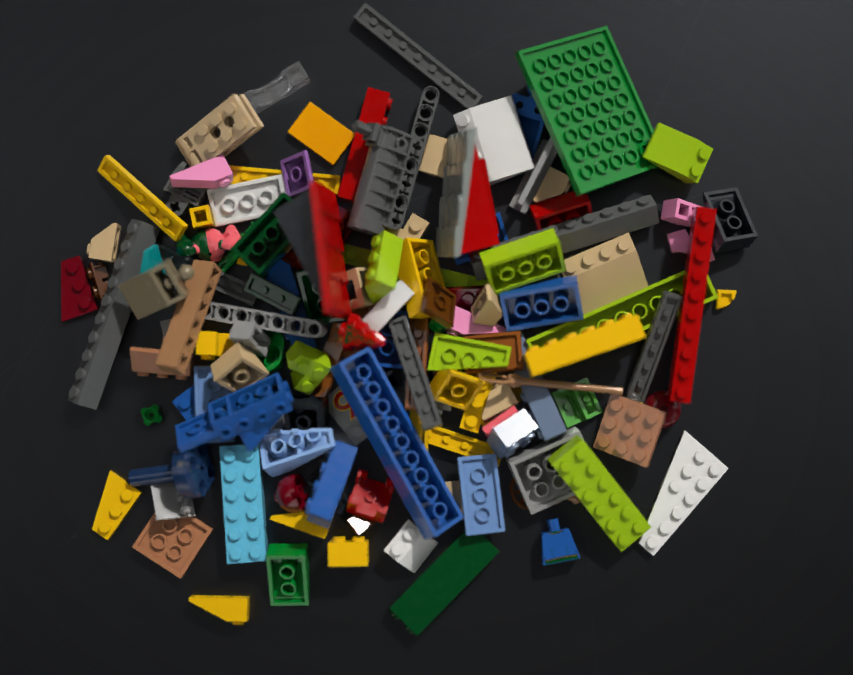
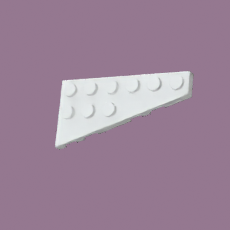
M685 430L682 432L681 439L676 447L675 454L667 469L647 520L652 528L645 532L638 541L653 556L729 469Z

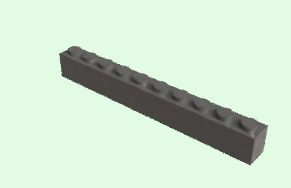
M651 195L642 196L638 199L604 208L603 210L551 225L541 230L513 237L494 246L468 252L472 270L477 281L485 279L486 276L479 255L480 252L551 228L554 229L564 254L658 224L657 205Z
M131 219L127 227L125 239L120 247L119 256L114 263L113 273L108 280L107 290L101 300V307L95 317V324L92 332L89 334L86 349L82 354L79 369L76 371L73 386L69 391L68 401L97 410L132 310L118 285L139 275L144 250L155 244L160 228L140 220Z

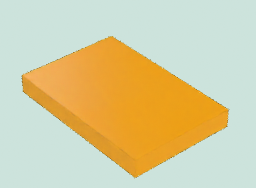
M311 102L308 103L288 130L291 136L333 166L353 141L355 135Z

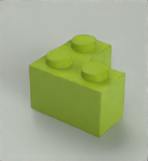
M298 340L286 352L289 369L293 370L290 374L294 389L310 395L330 372L331 364L328 354Z

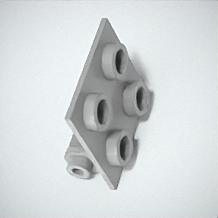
M174 482L150 485L157 521L195 516L193 500L181 496Z

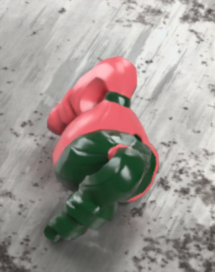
M232 224L227 225L223 234L214 228L200 230L194 234L192 240H189L184 232L180 241H175L176 252L183 257L195 254L199 260L211 261L216 264L223 258L225 249L231 250L234 244L241 238V235Z

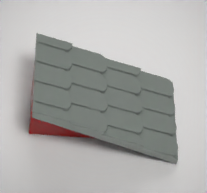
M477 127L449 135L447 140V165L444 166L443 192L439 202V224L436 227L435 233L437 257H457L463 253L499 244L475 144Z

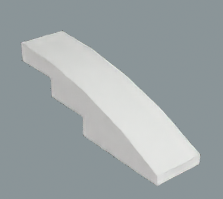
M399 280L396 283V289L384 296L362 321L368 323L371 330L380 332L415 293L402 280Z

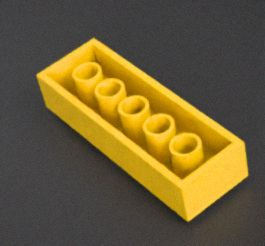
M632 313L623 315L617 322H613V319L605 321L596 329L594 326L585 328L579 335H576L575 332L565 335L561 341H557V339L547 341L544 347L541 348L538 345L527 348L523 359L530 378L641 341L646 336L638 314L632 316Z

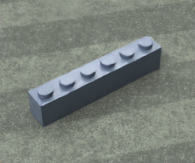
M515 330L520 331L523 357L529 347L521 330ZM523 359L524 370L513 371V373L530 378ZM542 375L533 377L534 379H543ZM530 385L519 386L522 391L520 394L521 400L524 405L528 404L530 411H527L528 415L538 426L536 433L539 439H543L547 443L567 434L565 425L548 388Z

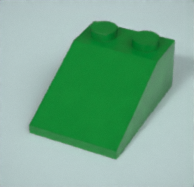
M308 543L269 544L266 563L270 606H309Z

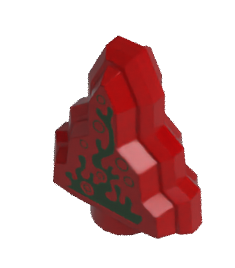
M350 313L347 323L343 322L339 328L338 336L343 338L342 347L345 351L363 350L368 346L371 348L385 346L386 338L379 332L371 330L369 324L362 321L361 316Z

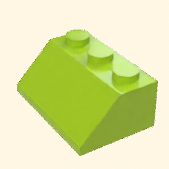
M385 230L375 235L371 241L372 250L368 258L369 267L365 275V288L371 302L374 304L396 289L404 240Z

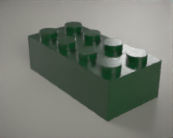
M284 191L231 248L233 253L261 278L268 273L292 246L274 213L276 209L293 200Z

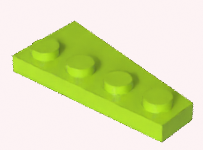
M435 332L427 371L508 367L512 347Z

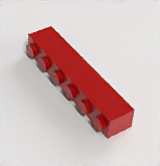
M368 87L359 121L366 124L378 123L386 126L388 118L385 117L386 112L391 110L393 99H390V93ZM357 132L354 135L337 196L339 200L350 203L354 202L369 149L368 146H365L366 141L362 140L363 135Z

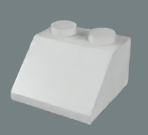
M408 519L384 548V551L398 563L415 573L438 542L433 538L424 539L416 524Z

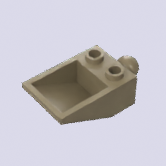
M169 258L123 282L118 287L136 318L141 319L185 298L189 291L183 280H191L194 276V269L189 265H183L177 272ZM163 268H165L168 274L163 272ZM173 285H175L178 291L173 290Z

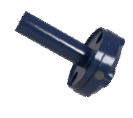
M202 443L192 450H186L182 453L177 446L173 453L172 464L130 470L128 479L132 487L174 481L181 496L193 499L206 495L215 478V470L205 444Z

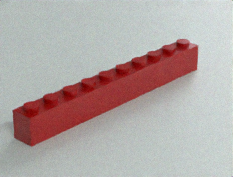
M697 206L692 213L681 292L683 298L679 307L667 401L689 404L691 401L717 209Z

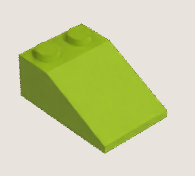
M657 123L642 157L684 183H698L713 148L696 138L662 123Z

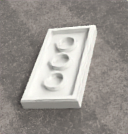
M282 174L231 184L223 188L207 189L215 227L258 219L283 191L286 193Z

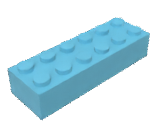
M257 444L251 451H248L245 445L221 446L219 448L227 564L266 561L268 540L260 446Z

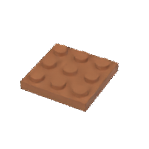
M611 394L593 448L647 468L649 467L667 412L621 395Z
M154 512L132 547L181 579L213 531V528L194 516L157 521Z

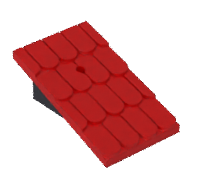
M314 180L309 183L310 190L276 209L274 213L324 305V313L345 320L349 318L352 309L346 286L349 282L343 258L344 245L339 226L341 218L335 192Z

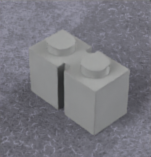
M234 321L229 336L234 344L239 342L252 350L256 356L266 357L271 339L265 332H262V329L255 322Z

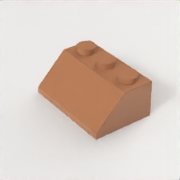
M130 347L132 371L138 372L137 376L149 377V373L157 374V378H168V375H175L178 380H187V377H193L195 354L193 353L185 375L165 373L155 365L157 355L160 353L159 349Z

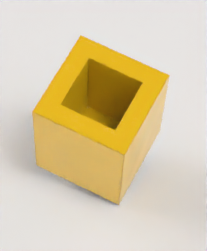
M209 205L189 209L192 225L195 230L215 227Z

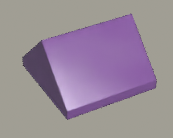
M307 150L281 160L280 164L286 194L292 198L310 190L309 183L314 181Z

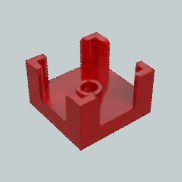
M359 469L346 512L383 523L395 486L390 478H387L385 484L368 479V471Z

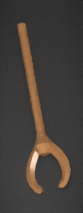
M494 373L477 374L478 377L491 376L507 379L492 380L480 377V380L484 382L507 384L513 388L530 385L615 395L623 394L622 387L531 379L522 377L517 373L508 376Z

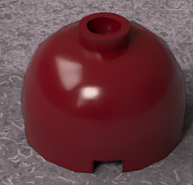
M664 390L654 391L649 394L644 404L667 412L662 428H668L679 419L681 406L680 403L667 401L668 392Z
M292 474L284 477L278 483L274 499L286 512L298 513L306 510L305 507L309 494L304 495L303 486H307L304 478L300 474Z

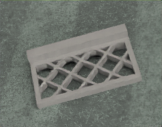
M551 137L549 141L542 140L534 159H532L535 168L525 173L509 204L510 208L526 215L529 205H531L557 154Z

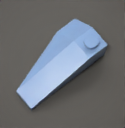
M310 428L309 430L274 429L268 431L259 442L263 470L272 477L290 472L336 447L332 428Z

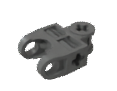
M182 161L171 175L189 168V164L186 161ZM169 178L163 189L167 194L171 195L166 206L179 218L183 219L191 206H202L208 195L207 189L210 188H176L171 186ZM178 206H179V208H180L179 211H177V210L174 211V210H173V207H178Z

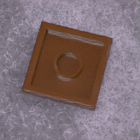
M429 277L424 280L421 312L445 328L450 329L454 325L457 295Z

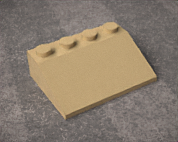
M629 233L564 260L567 271L562 272L561 278L577 275L583 315L648 287L636 248Z

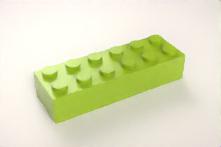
M575 435L547 458L552 467L621 552L652 528L581 437Z

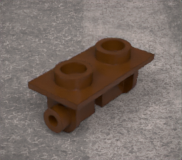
M99 261L93 266V263L90 262L88 269H86L87 276L94 285L92 287L94 298H98V302H101L108 287V281H102V279L109 277L106 265Z

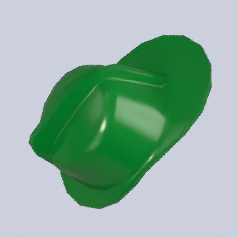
M268 331L265 334L271 339L267 355L266 357H256L269 371V374L273 375L284 364V338L279 332Z

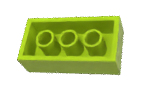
M553 228L479 253L487 283L495 294L567 271L560 241Z

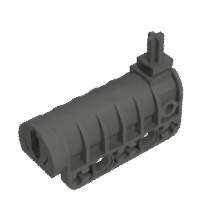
M355 120V123H352L353 131L363 135L362 140L366 141L365 146H368L369 149L347 228L369 235H378L385 227L394 230L400 229L404 222L424 151V143L421 139L401 130L378 123L366 124ZM408 160L412 162L411 170L406 168ZM402 181H405V183H407L406 187H404ZM398 197L402 200L399 208L396 206V199ZM392 218L396 220V224L392 222Z

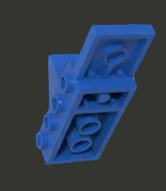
M279 372L208 403L207 412L175 425L177 445L180 452L192 450L204 442H210L215 437H218L220 442L234 438L238 434L247 450H253L282 415L293 410L291 402L294 399L290 393L291 389L287 380L283 382Z

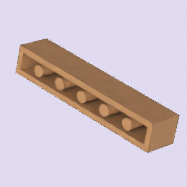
M193 261L191 267L194 269V276L191 280L185 282L189 293L185 298L177 302L167 334L163 339L160 353L156 358L155 365L165 373L185 375L222 270L215 262Z

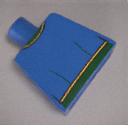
M558 518L548 519L549 531L541 532L542 564L549 565L579 559L580 555L569 528H560Z

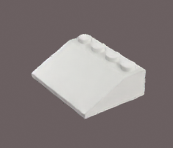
M512 95L466 109L453 115L458 132L477 127L475 144L478 157L484 158L486 161L490 186L535 168Z

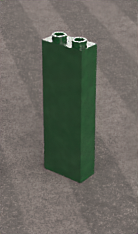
M464 530L390 605L392 610L390 614L397 621L401 619L405 623L404 628L411 635L415 633L418 636L499 553V550L483 534L466 536Z

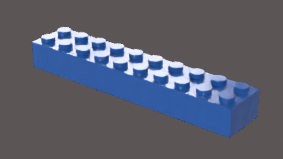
M370 346L330 367V371L424 539L434 538L463 519V514Z

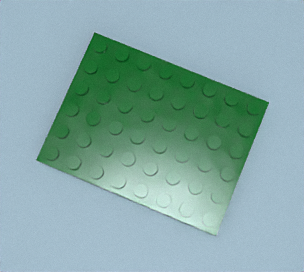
M607 26L523 49L514 54L577 196L658 168V166L642 157L654 130Z

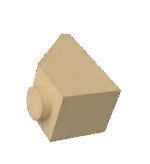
M550 167L532 204L560 196L563 192L567 193L571 186V183L568 182V175Z
M111 224L91 239V244L89 243L87 246L88 258L115 263L121 231L119 224Z
M485 284L471 307L473 323L495 326L498 320L502 318L503 311L500 299L491 286Z
M496 384L492 387L493 390L489 393L482 415L485 423L498 417L513 405L515 407L519 406L509 385Z

